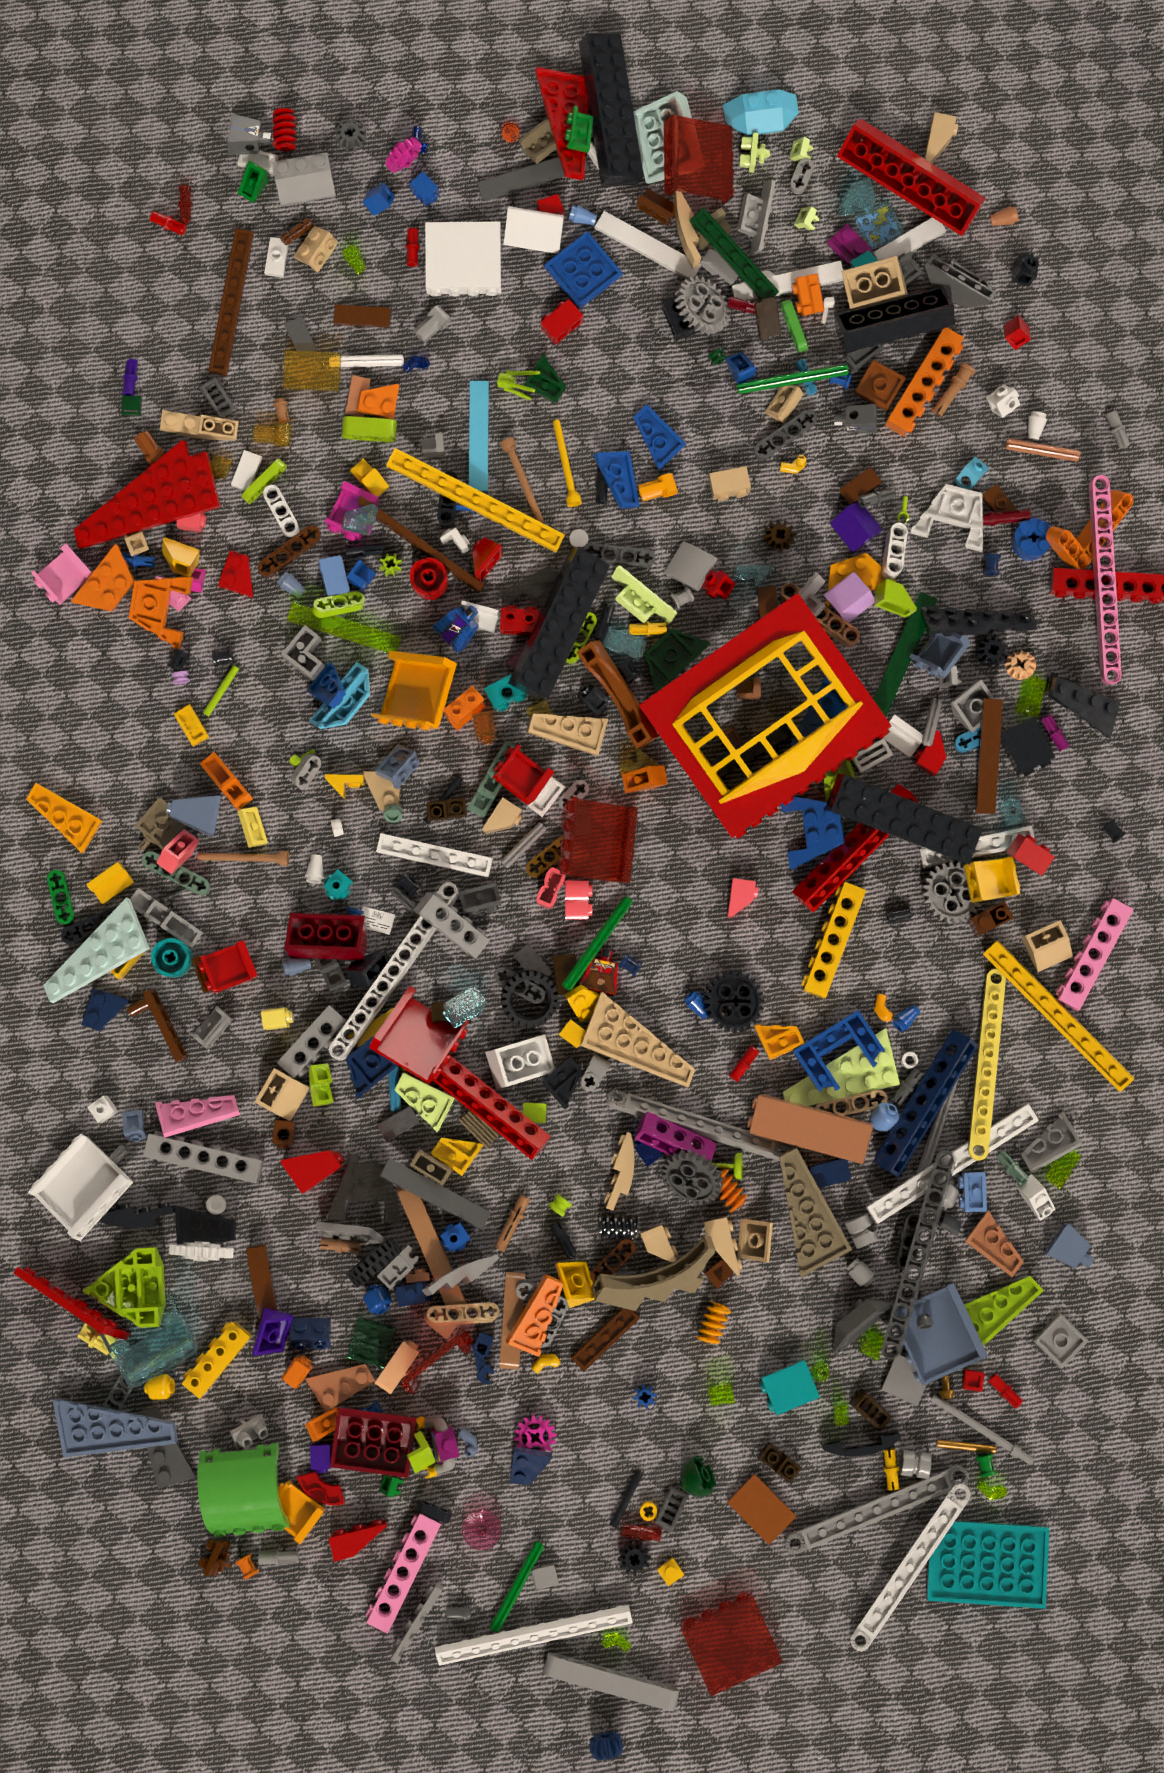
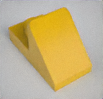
M364 459L350 470L354 478L369 493L377 497L389 488V485L375 468L373 469Z
M325 774V779L344 800L346 785H349V788H360V785H365L364 775Z

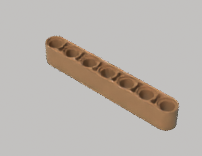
M399 1186L396 1187L400 1201L433 1278L436 1280L453 1269L423 1199ZM459 1283L452 1289L445 1290L443 1286L439 1289L445 1305L467 1304Z

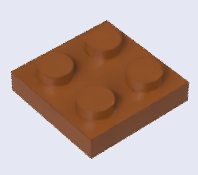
M873 360L854 394L872 404H876L877 407L887 412L906 377Z

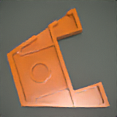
M193 577L134 581L128 618L147 631L153 632L161 640L167 641L173 648L181 649L184 632L167 628L166 620L171 590L187 595L190 594Z

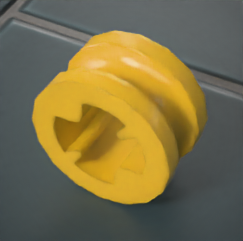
M644 1502L640 1507L641 1517L646 1521L655 1519L657 1516L656 1505L652 1502ZM646 1506L647 1508H649V1506L653 1507V1514L651 1516L650 1514H648V1516L644 1515V1508Z

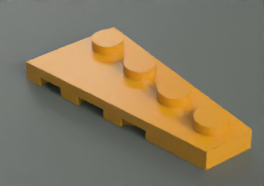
M35 783L26 798L82 854H84L103 822Z

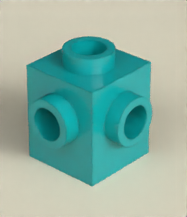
M337 869L333 875L329 874L323 882L325 884L323 888L327 890L325 894L332 900L337 898L340 901L342 898L346 899L351 893L350 888L354 882ZM337 884H340V887L338 889H335V886Z

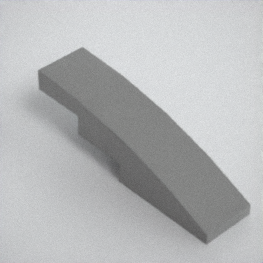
M137 887L130 897L134 909L189 947L193 948L202 935V931Z
M495 1255L455 1268L437 1278L422 1289L426 1296H429L442 1286L445 1290L452 1289L461 1280L464 1284L471 1283L496 1262L499 1257Z

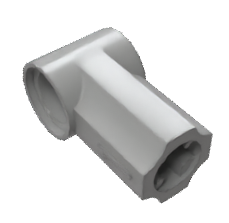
M437 305L413 331L425 343L436 332L444 330L451 323L452 319Z

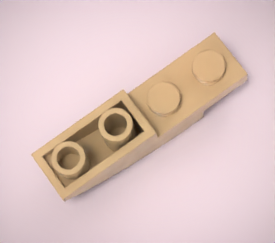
M162 410L160 431L178 433V436L199 439L236 440L239 421L206 415L199 417Z
M628 1132L626 1135H621L618 1146H621L619 1153H614L611 1164H614L613 1169L620 1171L619 1174H614L611 1185H614L611 1193L607 1192L604 1203L607 1204L606 1208L612 1211L615 1208L620 1193L628 1195L632 1183L634 1147L631 1133Z

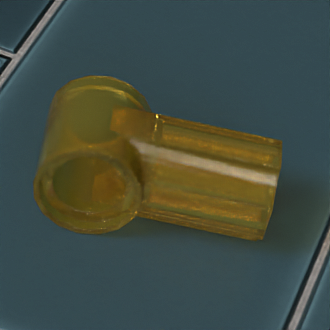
M283 423L275 424V426L255 425L253 441L257 443H274V445L281 447L290 446L292 426Z

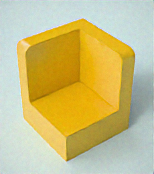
M570 1019L559 1033V1036L578 1048L586 1031Z

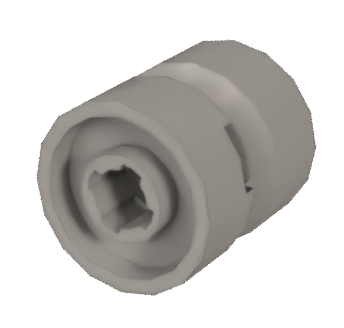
M868 1213L855 1217L845 1223L849 1234L854 1235L852 1240L857 1249L879 1239L875 1228H871L872 1221Z
M902 1450L899 1464L900 1475L912 1477L913 1474H916L918 1478L928 1479L931 1470V1453L918 1452L916 1455L914 1451Z

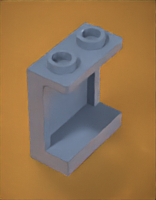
M957 632L947 637L940 633L936 634L934 638H930L918 655L911 653L909 657L913 661V666L917 669L927 670L931 676H939L945 679L971 642L966 635H960Z

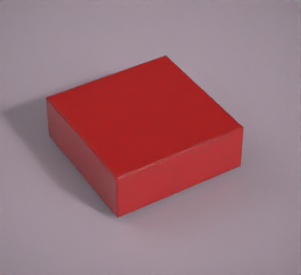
M964 1369L962 1389L982 1392L985 1372Z

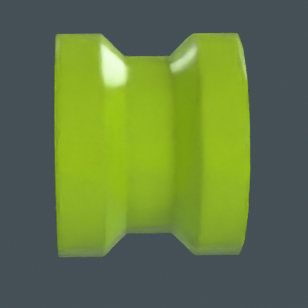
M557 1193L555 1200L550 1202L548 1206L563 1217L566 1209L570 1208L572 1204Z

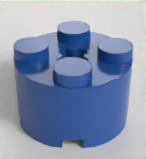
M1031 518V520L1023 521L1017 527L1011 538V547L1021 559L1026 561L1037 560L1051 547L1046 540V533L1050 528L1048 522Z

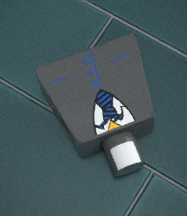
M231 114L227 140L228 155L258 154L260 143L271 144L272 133L262 132L259 120Z
M876 404L846 406L845 414H835V425H845L846 431L849 433H877Z

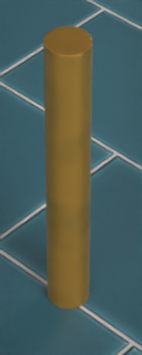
M939 1439L936 1442V1447L996 1453V1446Z

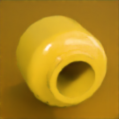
M153 1374L145 1382L144 1391L151 1400H166L175 1392V1381L168 1374Z

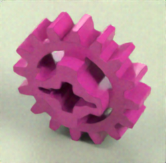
M411 137L409 140L406 139L404 142H398L393 150L389 152V157L386 158L385 165L391 172L396 173L404 167H410L412 162L418 157L417 153L421 151L420 148L422 146L415 137Z
M533 1414L531 1420L525 1417V1423H518L521 1429H515V1433L519 1434V1436L514 1437L515 1441H519L516 1447L531 1449L533 1446H540L541 1449L536 1450L552 1451L550 1444H556L552 1437L557 1436V1433L551 1430L555 1426L548 1425L549 1419L545 1420V1422L542 1421V1415H540L539 1419H536ZM530 1424H540L538 1427L533 1428L528 1426ZM545 1430H547L549 1435L548 1441L543 1436ZM523 1432L527 1435V1441L525 1444L522 1439ZM538 1432L540 1440L535 1439L533 1441L530 1433L536 1434Z

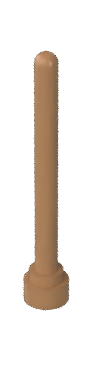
M513 437L500 442L501 448L510 457L535 520L542 523V514L515 452L516 442Z
M280 851L276 854H197L199 860L276 862L280 866L289 865V851Z

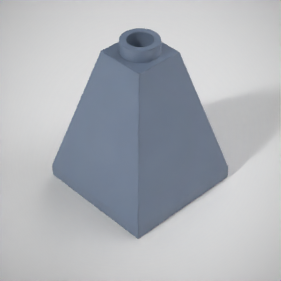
M221 796L172 800V803L168 802L166 814H170L169 817L208 837H213Z

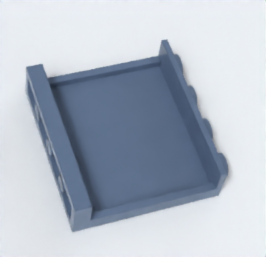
M954 1283L916 1300L904 1342L908 1353L904 1355L909 1365L913 1364L916 1369L913 1374L917 1383L922 1382L924 1386L988 1357ZM904 1306L898 1309V1315L902 1318L907 1315V1309ZM920 1314H928L932 1319L933 1326L928 1329H918L917 1317ZM895 1325L893 1328H897L899 1335H896V1337L901 1335L902 1329L900 1326Z

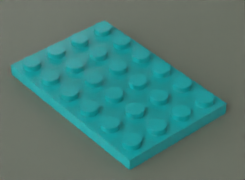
M954 1521L928 1560L926 1600L1046 1609L1049 1527Z

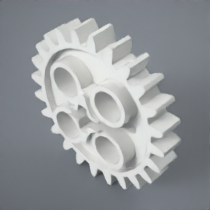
M183 1242V1245L169 1246L170 1255H180L184 1259H193V1261L233 1258L234 1248H223L219 1244H210V1242Z

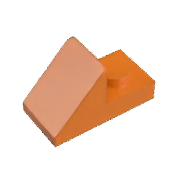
M337 1407L312 1418L305 1424L313 1442L335 1430L338 1413Z

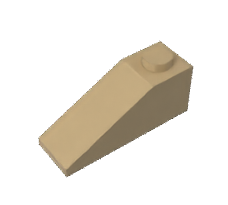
M934 113L924 157L933 164L950 143L952 136H956L958 124H955L956 116Z

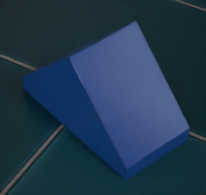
M742 351L725 359L736 384L754 378L756 368Z

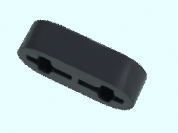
M418 1500L415 1511L444 1523H449L453 1515L452 1512L423 1500Z

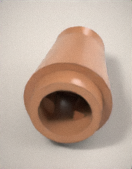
M1009 206L990 215L992 226L1014 225V222H1018L1016 206Z

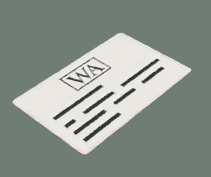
M363 906L362 911H364V914L361 916L366 917V929L390 935L395 914Z

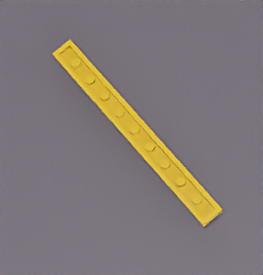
M394 448L386 464V467L555 553L565 534Z
M998 940L983 953L1119 1092L1134 1080V1077Z

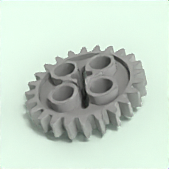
M690 276L677 287L678 291L675 292V295L678 296L675 301L679 303L676 308L681 309L679 315H684L683 321H689V327L693 325L695 331L700 329L701 334L705 332L708 335L711 333L715 334L725 327L728 323L727 319L730 318L727 314L730 312L726 308L727 302L723 300L726 296H721V289L716 290V284L710 285L709 279L705 282L704 277L699 279L698 276L694 278Z
M951 861L948 862L947 866L945 863L940 864L941 869L938 866L934 867L935 873L928 872L931 878H924V881L928 884L921 887L926 890V893H922L921 896L927 898L923 901V904H929L926 911L933 910L931 916L938 915V921H942L945 918L946 924L950 920H952L953 924H957L958 920L965 922V918L971 919L970 913L976 914L975 907H981L978 902L971 903L964 865L960 868V862H956L953 865ZM953 874L958 877L957 884H954L951 880ZM938 885H940L943 888V893L941 895L937 894L936 887ZM954 889V896H950V893L952 892L951 890ZM964 890L969 894L967 901L962 897ZM948 901H951L954 905L952 911L947 909Z

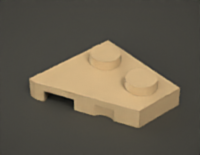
M363 771V775L380 811H384V808L389 804L399 805L400 787L399 789L394 788L391 781L378 776L376 772Z

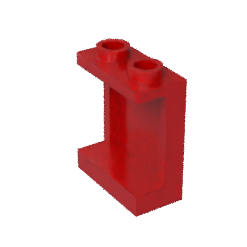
M518 744L506 751L504 754L505 760L503 762L500 761L494 768L496 772L492 778L525 804L529 805L535 801L554 774V771L549 767L543 770L519 750L521 746Z
M244 940L214 953L202 955L199 958L200 961L197 962L200 972H204L207 979L204 980L208 991L211 990L213 994L257 978L256 970Z

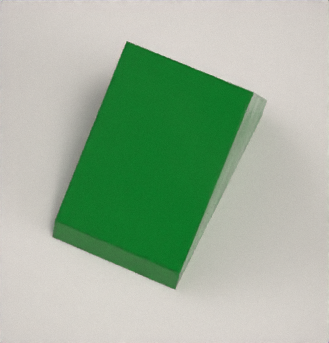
M248 161L238 194L254 203L269 182L266 170L254 162Z

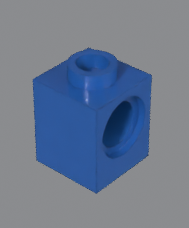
M421 172L409 183L410 191L425 207L437 200L439 195L438 187L424 172Z

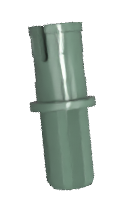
M1001 1151L997 1155V1159L1006 1168V1173L1010 1174L1019 1185H1023L1028 1181L1029 1176L1019 1167V1163L1014 1162L1005 1151Z

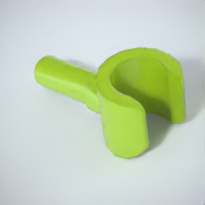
M903 496L902 509L897 516L898 523L900 516L906 518L905 524L909 520V514L907 513L908 497Z
M311 749L301 757L294 754L289 760L290 764L297 768L303 757L307 754H314L315 750Z

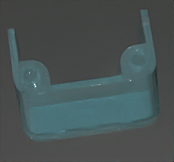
M171 1294L167 1297L174 1309L164 1315L163 1324L165 1327L131 1347L125 1340H119L110 1345L105 1334H100L125 1382L131 1388L141 1386L193 1356L198 1351V1344Z

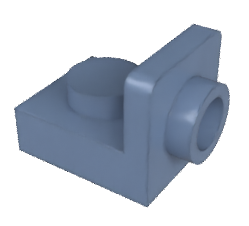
M142 1109L123 1112V1134L127 1141L139 1142L147 1138V1134L144 1131V1114Z

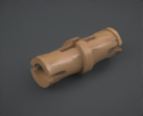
M322 1237L320 1249L334 1250L337 1253H342L343 1251L359 1254L361 1241Z

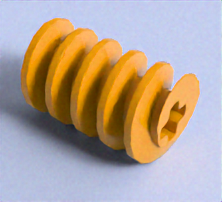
M709 1300L713 1304V1306L706 1307L710 1314L703 1315L708 1321H701L705 1329H698L702 1336H696V1338L710 1344H719L720 1340L716 1336H723L719 1329H725L726 1326L722 1321H728V1317L724 1314H730L731 1310L720 1303Z

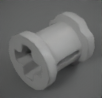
M688 586L676 594H670V598L677 610L680 609V606L694 601V596Z

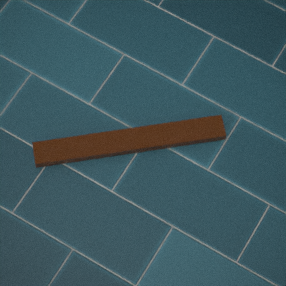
M235 228L208 370L211 374L228 376L254 231Z
M360 496L357 500L358 506L429 558H435L442 562L446 570L477 593L483 591V583L363 496Z

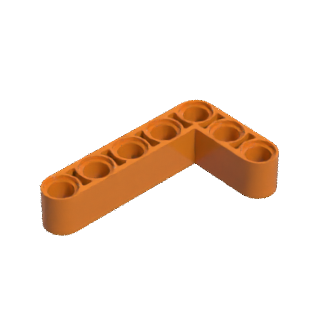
M1119 490L1110 492L1113 531L1133 504V496L1130 493ZM1104 502L1099 507L1100 509L1104 508ZM1091 519L1077 538L1066 529L1056 526L1048 529L1046 533L1047 542L1067 566L1083 570L1089 565L1093 559ZM1098 519V526L1104 528L1105 521ZM1099 538V544L1103 546L1106 540Z

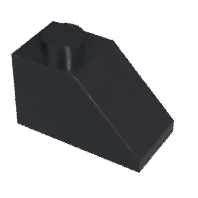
M381 949L365 955V960H354L345 969L351 985L370 987L389 962V958L385 949Z

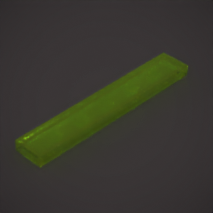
M294 602L291 604L287 617L289 622L301 626L306 625L308 628L386 653L397 651L402 638L335 615L319 618L312 613V608Z

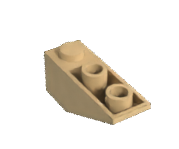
M725 1216L703 1221L705 1233L707 1236H711L717 1253L737 1276L740 1275L739 1270H742L740 1258L736 1259L735 1255L738 1247L736 1239L732 1240L730 1232L734 1231L731 1220H727Z

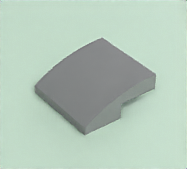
M683 541L664 574L680 581L684 586L699 591L706 575L710 573L718 559L702 549Z

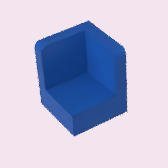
M383 182L369 190L362 202L372 215L375 216L391 206L395 195Z
M359 559L348 574L347 580L364 592L376 576V573Z

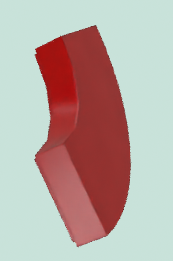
M316 1470L297 1476L303 1491L314 1500L332 1506L345 1504L340 1484L325 1482L319 1477Z

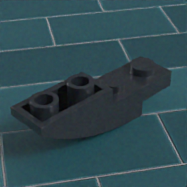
M169 1202L159 1204L158 1209L155 1210L146 1207L139 1209L137 1214L136 1206L130 1207V1204L118 1206L119 1210L111 1212L110 1208L99 1222L123 1228L159 1225V1216L175 1213V1205L170 1206Z

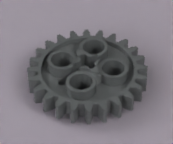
M681 1149L680 1153L675 1151L673 1155L670 1154L666 1158L661 1169L663 1172L661 1177L665 1178L664 1184H669L667 1190L674 1191L673 1196L678 1194L679 1200L685 1198L687 1204L691 1200L694 1205L699 1202L702 1206L704 1202L710 1204L711 1200L715 1201L723 1187L721 1183L723 1177H720L721 1171L716 1170L718 1165H712V1159L706 1160L705 1154L699 1156L698 1151L692 1154L691 1149L687 1153Z

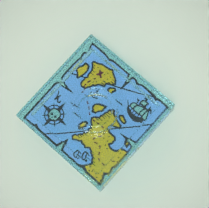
M889 201L854 217L866 243L873 250L905 234Z

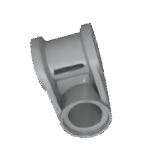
M595 1053L581 1078V1087L585 1091H593L606 1074L611 1062ZM593 1078L594 1086L586 1087L584 1079Z

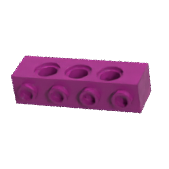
M648 1111L639 1121L634 1138L668 1155H673L675 1151L680 1153L681 1149L687 1153L691 1149L692 1154H695L696 1151L699 1152V1156L705 1154L706 1160L713 1159L717 1144L708 1138L701 1137Z

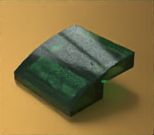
M359 1317L347 1358L385 1368L396 1327Z

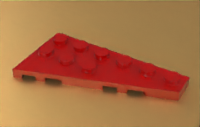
M27 1266L25 1269L20 1267L15 1269L13 1274L99 1333L127 1340L130 1333L119 1327L116 1322L106 1319L98 1310L88 1308V1303L85 1301L77 1300L67 1295L61 1288L54 1287L46 1278L36 1276V1271Z

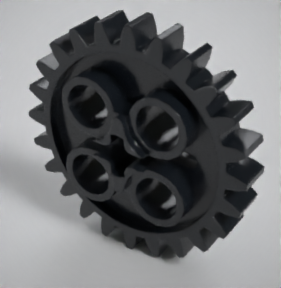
M734 970L730 971L729 974L725 971L722 972V976L720 974L716 975V980H710L712 986L708 985L705 987L709 993H703L707 1000L702 1001V1003L707 1004L708 1007L703 1009V1011H709L710 1014L706 1018H713L711 1024L718 1023V1030L724 1027L725 1032H729L730 1029L732 1033H737V1029L743 1032L744 1027L750 1029V1023L756 1024L755 1018L761 1017L758 1011H762L764 1008L759 1005L765 1002V1000L759 999V996L763 995V992H757L760 985L754 986L755 979L749 981V974L742 977V971H739L737 974H735ZM722 987L725 988L727 991L726 997H723L721 995L720 991ZM740 987L745 990L744 997L739 994ZM733 999L734 1001L749 1000V1003L718 1004L717 1001H728ZM741 1006L746 1009L745 1016H742L740 1013ZM722 1007H725L727 1009V1016H724L721 1013Z

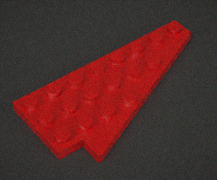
M185 440L180 441L74 529L77 547L83 549L221 507L208 453L205 451L190 456L187 442Z

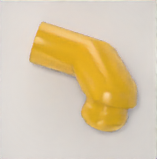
M798 455L797 459L792 463L781 462L780 472L793 474L800 472L807 464L806 457Z
M542 1354L531 1366V1369L538 1374L544 1366L558 1367L560 1359L555 1354Z

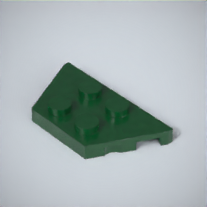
M670 629L644 654L655 692L657 693L667 686L704 652L711 643L695 638V636L681 633V631L676 629Z

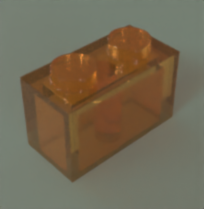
M491 711L472 714L477 742H481L482 745L493 743V740H496Z

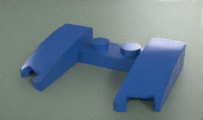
M859 1010L793 1050L794 1056L819 1092H822V1088L834 1087V1091L840 1089L821 1057L852 1038L873 1068L877 1065L875 1059L879 1052H885V1049Z

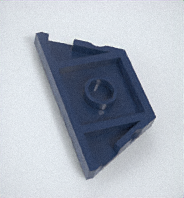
M374 1036L346 1058L347 1066L350 1069L351 1081L355 1085V1097L357 1099L398 1066L369 1048Z

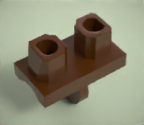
M214 1538L208 1540L206 1549L212 1551L210 1557L202 1556L198 1563V1566L204 1570V1575L217 1576L218 1572L223 1573L225 1567H232L233 1562L229 1560L231 1553L227 1552L231 1544L230 1541Z

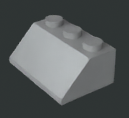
M327 152L272 162L281 206L336 197Z

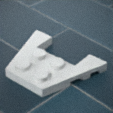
M945 484L932 501L928 510L922 514L918 523L912 527L911 534L928 538L934 520L971 529L965 547L982 552V493Z

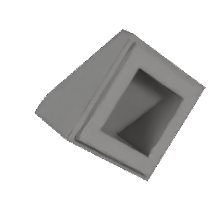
M547 1564L531 1570L536 1590L559 1584L554 1565Z

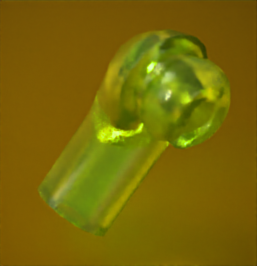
M981 1481L976 1487L989 1500L1002 1499L1007 1495V1489L1004 1486L989 1487L984 1481Z
M607 1633L603 1636L602 1645L605 1648L618 1645L624 1652H627L632 1646L620 1633Z

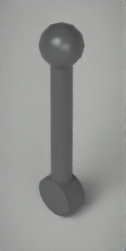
M183 888L167 897L162 896L160 901L165 904L169 899L188 891V889Z

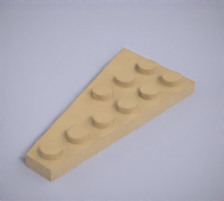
M602 991L600 992L580 1046L689 1088L695 1069L656 1038L636 1019L625 1012L618 1004L607 997L606 994Z

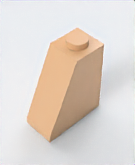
M410 1339L408 1342L404 1340L375 1381V1384L391 1394L419 1354L420 1350L417 1349L419 1345Z

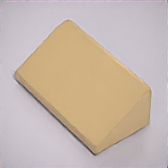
M796 385L780 387L765 413L778 422L785 424L802 398L803 392Z

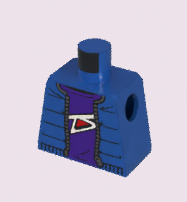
M472 605L466 610L462 607L455 608L434 624L432 628L456 652L463 651L479 627L478 623L473 619L478 614V610Z

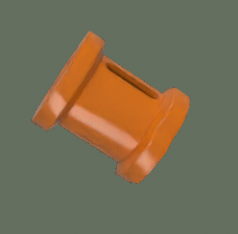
M250 1553L235 1562L236 1565H239L244 1575V1580L259 1572V1569L255 1568L251 1560Z

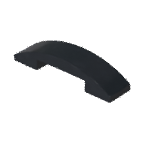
M899 1432L878 1434L880 1441L878 1443L843 1448L840 1440L821 1443V1448L829 1453L840 1456H866L887 1449L901 1439V1435Z

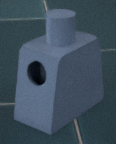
M1064 1223L1044 1251V1254L1073 1268H1076L1079 1263L1089 1268L1095 1260L1087 1254L1091 1245L1068 1223Z

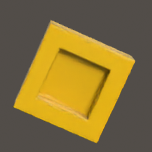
M673 1557L657 1568V1571L668 1587L684 1576L683 1571Z

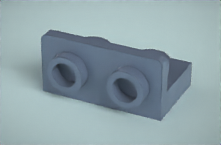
M397 744L375 769V772L378 776L391 781L394 788L399 789L412 772L417 769L420 762L414 750Z

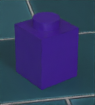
M332 1442L312 1443L310 1445L311 1470H316V1473L328 1472V1469H331Z

